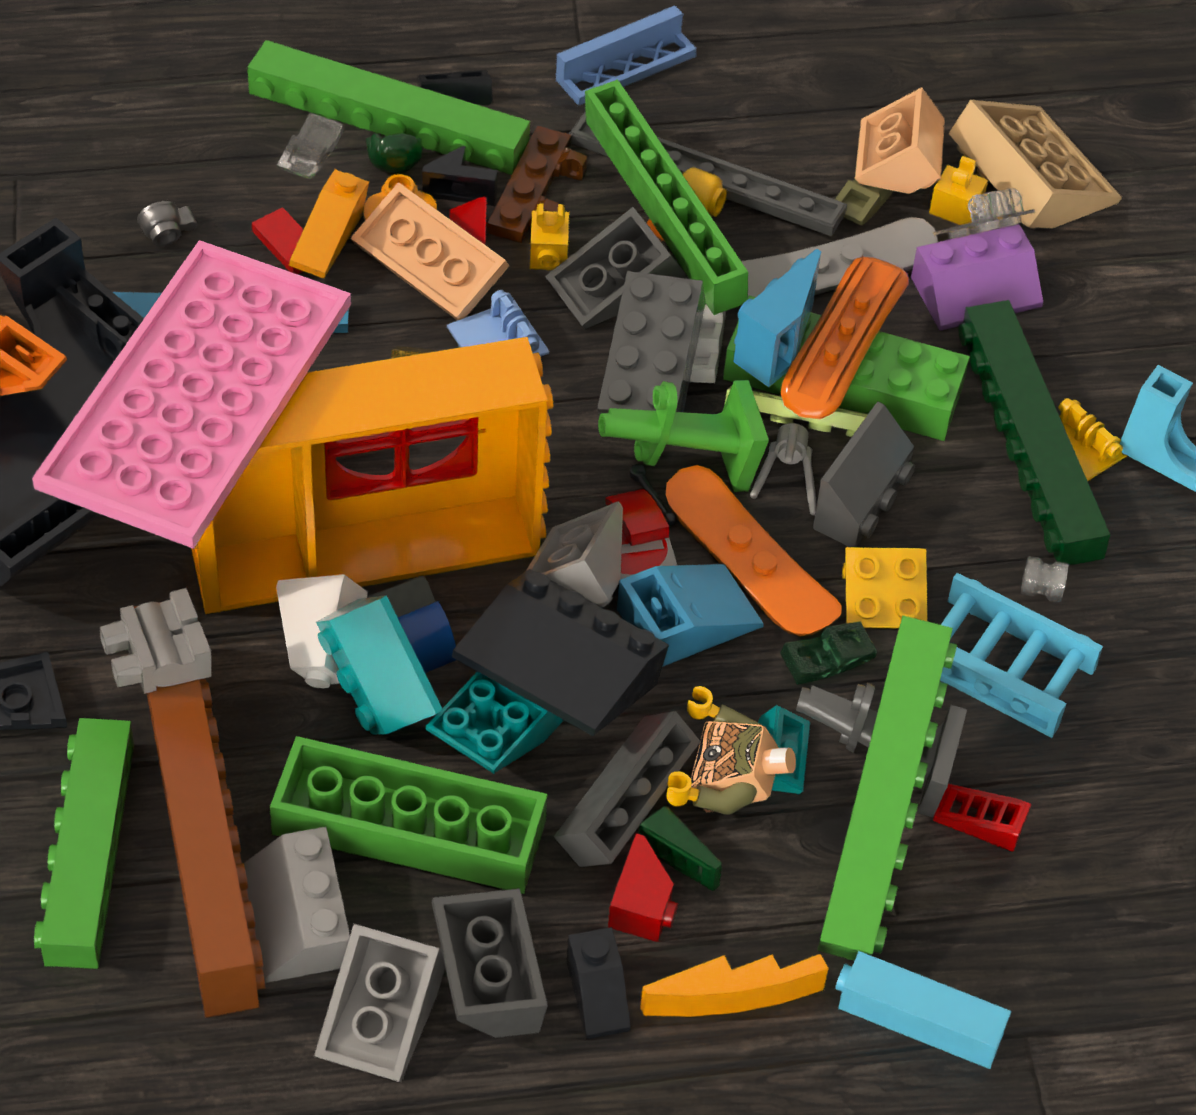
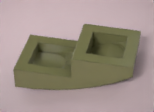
M856 179L854 181L848 180L835 200L847 204L845 218L862 226L873 217L894 191L859 184Z

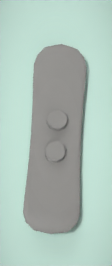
M910 217L830 243L790 253L744 260L741 262L748 271V296L757 297L773 279L782 277L799 258L807 257L815 249L821 251L815 295L837 289L847 268L857 258L874 257L901 267L907 272L913 269L917 247L937 243L938 239L935 228L926 220Z

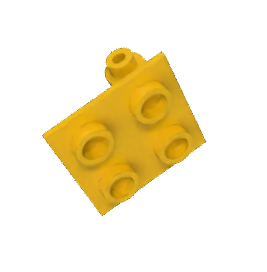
M1066 398L1060 403L1058 410L1061 414L1059 417L1087 481L1127 457V455L1121 453L1123 446L1120 445V438L1109 433L1104 428L1102 422H1096V417L1093 414L1087 416V412L1080 406L1079 401H1072Z
M845 548V563H843L842 576L843 579H846V628L899 629L903 615L927 621L926 549Z

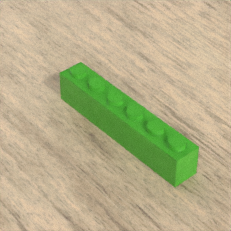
M79 718L77 734H70L67 756L68 760H72L70 771L64 770L62 774L61 795L65 797L64 807H57L54 822L55 833H59L57 845L51 844L48 853V870L52 871L50 883L44 882L41 893V908L46 909L44 921H37L34 933V946L41 949L44 966L99 968L134 749L131 721Z

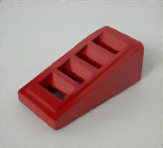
M948 784L933 821L1013 852L1026 823L1031 804L1012 797ZM955 800L962 803L958 813L950 812ZM970 807L978 809L975 817L967 815ZM986 812L994 815L992 821L984 819ZM1002 819L1010 821L1009 825L1001 823Z

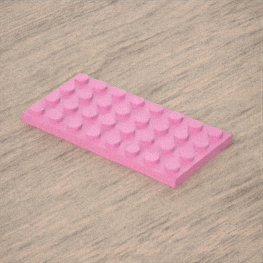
M199 240L33 476L34 489L194 549L351 305V293Z

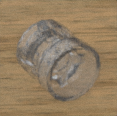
M1028 555L1020 595L1034 597L1037 594L1046 596L1049 601L1061 603L1069 564L1059 561L1045 564L1041 558Z

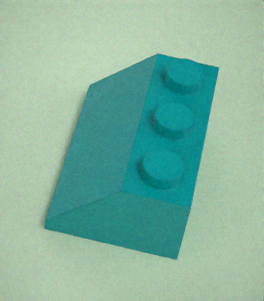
M387 595L357 599L316 621L320 630L318 633L320 645L328 655L333 656L339 668L336 671L338 681L347 693L351 692L358 706L355 709L356 717L366 731L370 730L371 734H388L443 711Z

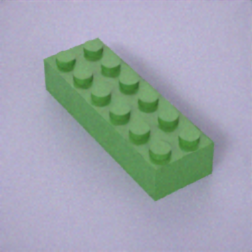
M749 295L747 300L754 299L756 297ZM810 313L800 349L822 315ZM737 323L727 347L723 379L732 382L749 380L753 388L781 395V385L786 373L770 387H767L734 363L736 346L734 340L738 330ZM879 331L838 408L869 414L874 405L880 402L886 406L902 430L945 441L964 385L970 356Z
M296 736L270 805L272 835L281 836L283 834L326 827L331 849L501 889H520L521 893L524 894L546 823L547 794Z

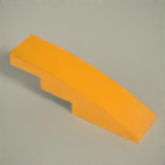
M821 954L780 969L773 955L732 970L725 956H721L643 986L640 1009L645 1016L693 1017L738 1013L778 1005L824 990L828 967Z

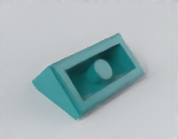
M776 705L759 718L758 723L767 728L779 748L789 747L793 749L796 757V767L793 773L775 774L772 791L800 794L804 789L810 721Z

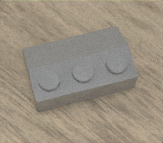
M321 827L283 834L244 863L248 883L247 893L249 901L252 902L255 918L256 939L259 940L265 983L340 969L350 938L327 828Z

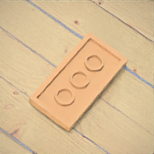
M399 182L351 237L355 245L457 321L468 316L509 267L504 258Z

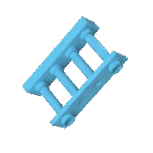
M956 573L953 577L947 601L954 606L941 625L953 628L951 638L968 613L990 623V625L971 653L958 647L956 648L951 669L943 667L940 680L1052 738L1060 726L1066 703L1059 700V697L1077 669L1093 675L1103 646L1094 642L1089 637L1078 634L983 586L977 580L969 579ZM1005 631L1026 642L1007 672L985 662ZM1041 650L1063 660L1044 691L1022 681V678Z

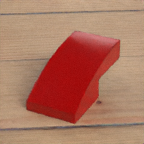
M639 489L606 497L605 503L607 506L619 501L623 507L622 528L630 546L669 538V525L661 509L646 490Z

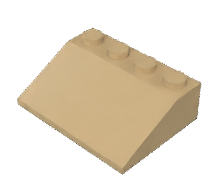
M970 100L948 133L958 144V150L966 157L976 161L977 172L993 184L998 190V196L1013 207L1019 214L1018 219L1029 228H1055L1118 204L1122 199L1119 193L1040 106Z

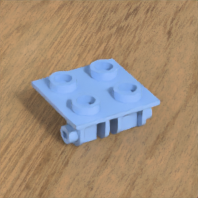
M498 290L491 296V309L447 324L448 330L460 348L528 337L532 353L538 352L540 357L549 354L548 348L516 301L513 300L511 294L503 290Z

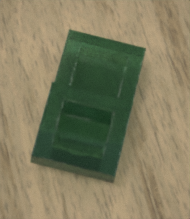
M861 621L825 627L821 637L787 642L780 652L797 685L843 673L874 659L878 653Z

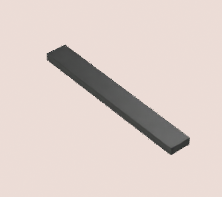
M584 112L569 133L571 135V144L609 157L586 123V112ZM657 137L682 174L687 169L695 167L718 176L722 180L723 188L727 191L726 199L829 236L834 234L847 211L846 203Z

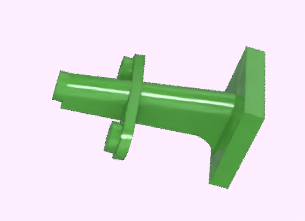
M749 380L733 382L723 411L718 414L676 412V387L674 383L665 381L653 389V405L656 411L609 408L608 413L600 414L598 420L600 436L635 440L634 452L636 460L643 461L645 465L655 466L666 445L721 452L734 492L749 491L769 442Z

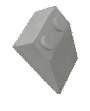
M615 502L552 527L527 570L531 569L545 574L551 581L570 591L580 593L584 599L601 608L609 604L612 600V594L621 579L623 507L620 502Z
M354 924L314 1056L402 1082L438 994L445 970L442 949Z

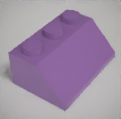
M1020 224L919 246L916 249L911 279L939 331L958 327L959 324H962L966 307L1009 300L1014 313L1040 308L1043 305L1035 251Z

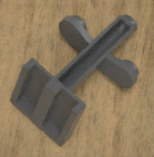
M868 682L866 686L858 684L853 701L813 685L811 689L802 687L796 711L840 732L839 743L846 744V749L852 753L858 742L869 748L877 711L869 709L875 686ZM950 705L943 723L937 727L932 748L923 747L920 761L928 763L917 809L919 814L934 817L948 786L967 709Z

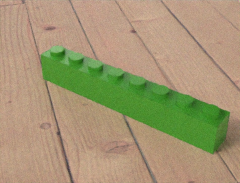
M265 40L247 67L249 94L381 135L389 136L403 133L415 136L417 139L421 138L423 148L443 154H448L459 147L466 146V161L510 175L513 174L530 140V121L271 41Z
M619 80L585 90L586 123L689 279L703 281L706 305L712 314L716 315L743 305L748 298L747 269Z
M902 616L817 951L854 961L859 951L871 956L873 952L880 954L882 952L888 928L880 926L883 910L892 911L898 886L890 884L893 869L902 870L908 845L900 843L903 828L912 829L918 804L910 802L914 787L922 789L928 763L921 762L920 759L923 747L932 748L938 723L931 722L930 719L933 707L942 708L947 683L940 682L943 667L951 669L957 648V644L950 643L953 628Z

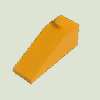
M334 169L319 194L292 254L289 266L325 278L363 215L369 181Z

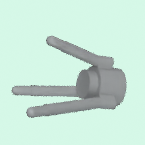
M787 423L779 428L777 441L770 443L769 453L754 483L750 497L752 499L758 497L776 457H779L786 464H796L801 460L803 461L809 511L814 516L817 500L811 461L813 450L807 446L809 433L805 427L797 423Z

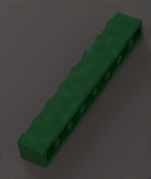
M1005 300L966 307L963 323L959 324L958 328L960 342L969 349L972 371L974 374H979L981 378L983 397L986 403H991L994 410L995 426L998 432H1003L1006 438L1007 455L1010 461H1015L1018 467L1021 489L1024 492L1028 491L1033 518L1036 522H1040L1043 527L1044 543L1047 551L1054 554L1059 567L1104 559L1110 539V532L1010 301Z

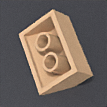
M922 87L861 119L855 179L859 184L911 194L920 188L926 189L931 187L941 178L945 118Z

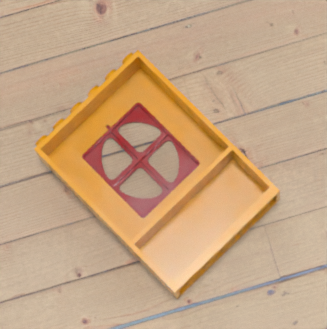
M528 337L307 372L194 549L191 548L205 614L278 602L276 589L278 580L345 574L359 586L363 587L414 578L421 575L425 576L535 556L540 549L541 539L546 538V526L542 514L548 512V507L543 489L549 488V479L544 463L550 462V450L546 437L551 436L552 429L547 410L553 409V398L549 384H542L543 367L541 357L538 352L532 353ZM466 435L464 441L443 459L421 469L412 470L409 468V446L411 444ZM394 448V470L387 475L359 473L344 467L336 460V457Z

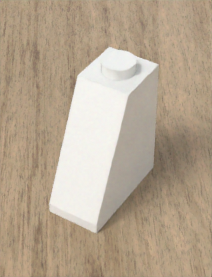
M345 574L278 580L276 589L290 669L305 678V682L312 687L328 688L330 684H339L336 671L339 668L333 656L328 655L320 645L318 640L320 630L316 621L357 599L367 598L368 592Z

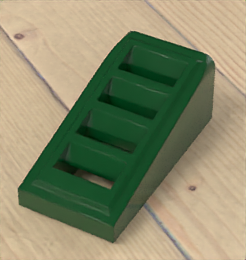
M664 806L640 824L639 834L645 836L660 860L711 891L719 887L722 862L668 807Z

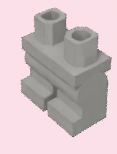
M187 588L170 592V600L164 602H148L137 606L135 609L133 605L120 608L121 621L100 627V638L105 654L108 655L127 649L129 655L111 659L113 676L117 687L140 683L145 694L157 691L156 686L167 687L212 677L211 650L201 624L198 622V616Z

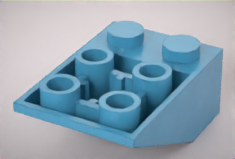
M815 249L805 258H799L787 273L779 279H773L761 294L754 299L745 301L738 311L739 322L737 335L734 340L736 344L734 363L767 387H770L787 373L799 352L814 302L821 257L819 249Z
M725 564L655 566L619 580L617 601L619 614L623 620L639 629L651 632L656 638L669 644L663 666L763 627L762 620Z

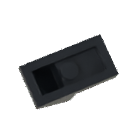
M462 146L423 166L422 192L430 194L434 199L465 203L480 197H487L486 205L495 206L497 170L466 166V146Z

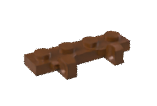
M537 125L487 223L488 234L522 243L531 226L532 211H537L539 203L544 204V211L558 212L559 203L545 199V195L554 177L562 175L582 181L587 171L588 157L569 149L571 145L570 134Z

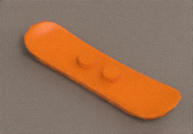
M860 257L851 263L822 316L791 363L782 381L780 394L784 406L800 417L822 419L835 412L841 405L874 338L909 285V277L906 271L901 267L874 257Z
M700 465L683 468L667 482L665 495L670 509L676 515L681 525L720 564H725L733 578L772 622L789 634L805 636L813 635L827 628L841 616L842 606L839 601L810 576L765 531L723 480L711 469Z

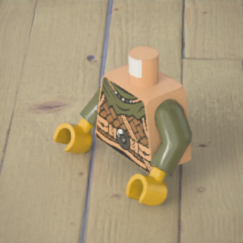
M695 687L692 693L693 698L704 704H696L689 700L687 704L689 715L693 719L698 720L710 716L713 718V721L705 722L691 778L680 771L672 772L669 775L667 783L669 788L666 796L668 802L673 806H682L688 800L693 801V806L703 808L705 812L731 815L750 803L766 800L771 795L775 774L794 772L796 757L793 749L789 747L779 748L764 725L724 704H721L720 707L712 704L713 696L711 691L706 687Z

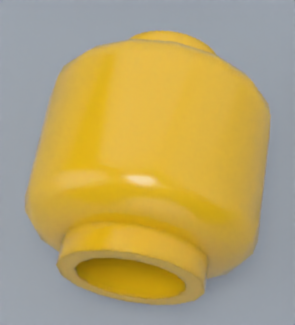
M695 167L687 169L682 175L709 215L716 217L722 210L727 195L726 189L723 188L722 180L716 175Z

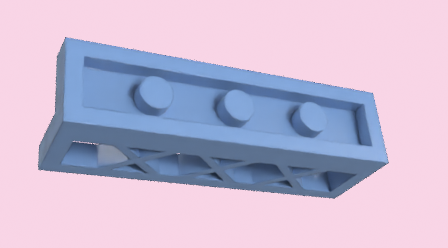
M672 6L558 53L556 81L579 106L585 103V90L580 91L575 85L580 81L595 83L593 87L588 89L615 80H619L624 87L696 57L697 49L681 32L683 13L676 6ZM675 42L681 49L671 52L662 50V47ZM641 56L652 58L653 61L641 64L633 62V59ZM609 69L624 71L623 74L616 77L603 74L604 71Z

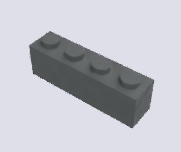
M676 711L644 716L555 834L554 838L579 867L611 864L668 787L669 775L672 772L680 771L701 741Z

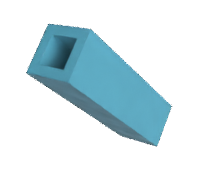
M860 951L856 956L853 966L844 964L835 989L842 991L838 1009L988 1069L991 1068L1011 1014L1010 1010Z

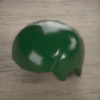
M403 133L389 135L382 139L378 134H373L371 138H366L369 160L375 168L382 172L392 174L407 172L422 157L421 138L417 139L415 136Z

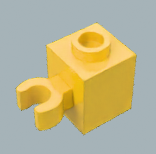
M962 156L958 169L947 165L934 187L929 214L967 228L971 227L976 216L982 217L990 200V196L985 195L988 180L973 174L976 166L975 160Z
M541 203L538 204L537 211H532L530 269L554 270L568 258L569 212H565L563 204L558 205V212L544 211V204Z

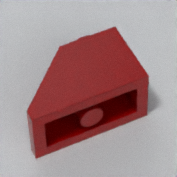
M635 834L610 904L608 928L612 927L614 930L659 942L663 927L672 928L678 903L672 901L674 885L643 835Z

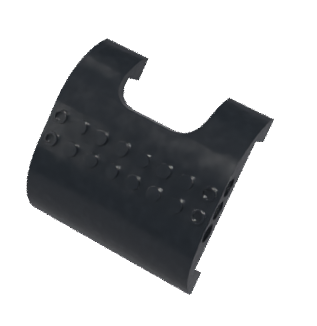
M57 218L52 219L0 253V274L32 333L64 354L68 359L42 389L0 396V586L102 515L35 490L32 478L144 319L85 270L81 238Z

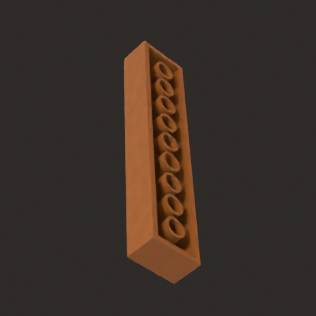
M206 678L173 686H156L157 691L147 693L205 1018L259 1008L257 990L265 989L262 969L263 959L260 943L256 939L254 912L252 902L249 901L247 893L246 871L240 857L239 835L237 826H234L231 794L230 790L227 789L225 780L226 770L222 752L220 753L218 744L219 735L216 718L213 717L211 709L212 699L209 683L206 682Z

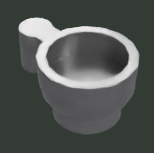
M171 201L155 202L144 208L137 217L143 233L151 238L156 246L170 245L180 238L181 230L190 231L198 225L189 206L177 208L175 203Z

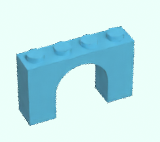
M1157 365L1140 389L1121 438L1120 445L1123 446L1121 453L1196 492V446L1189 440L1181 424V412L1193 382Z

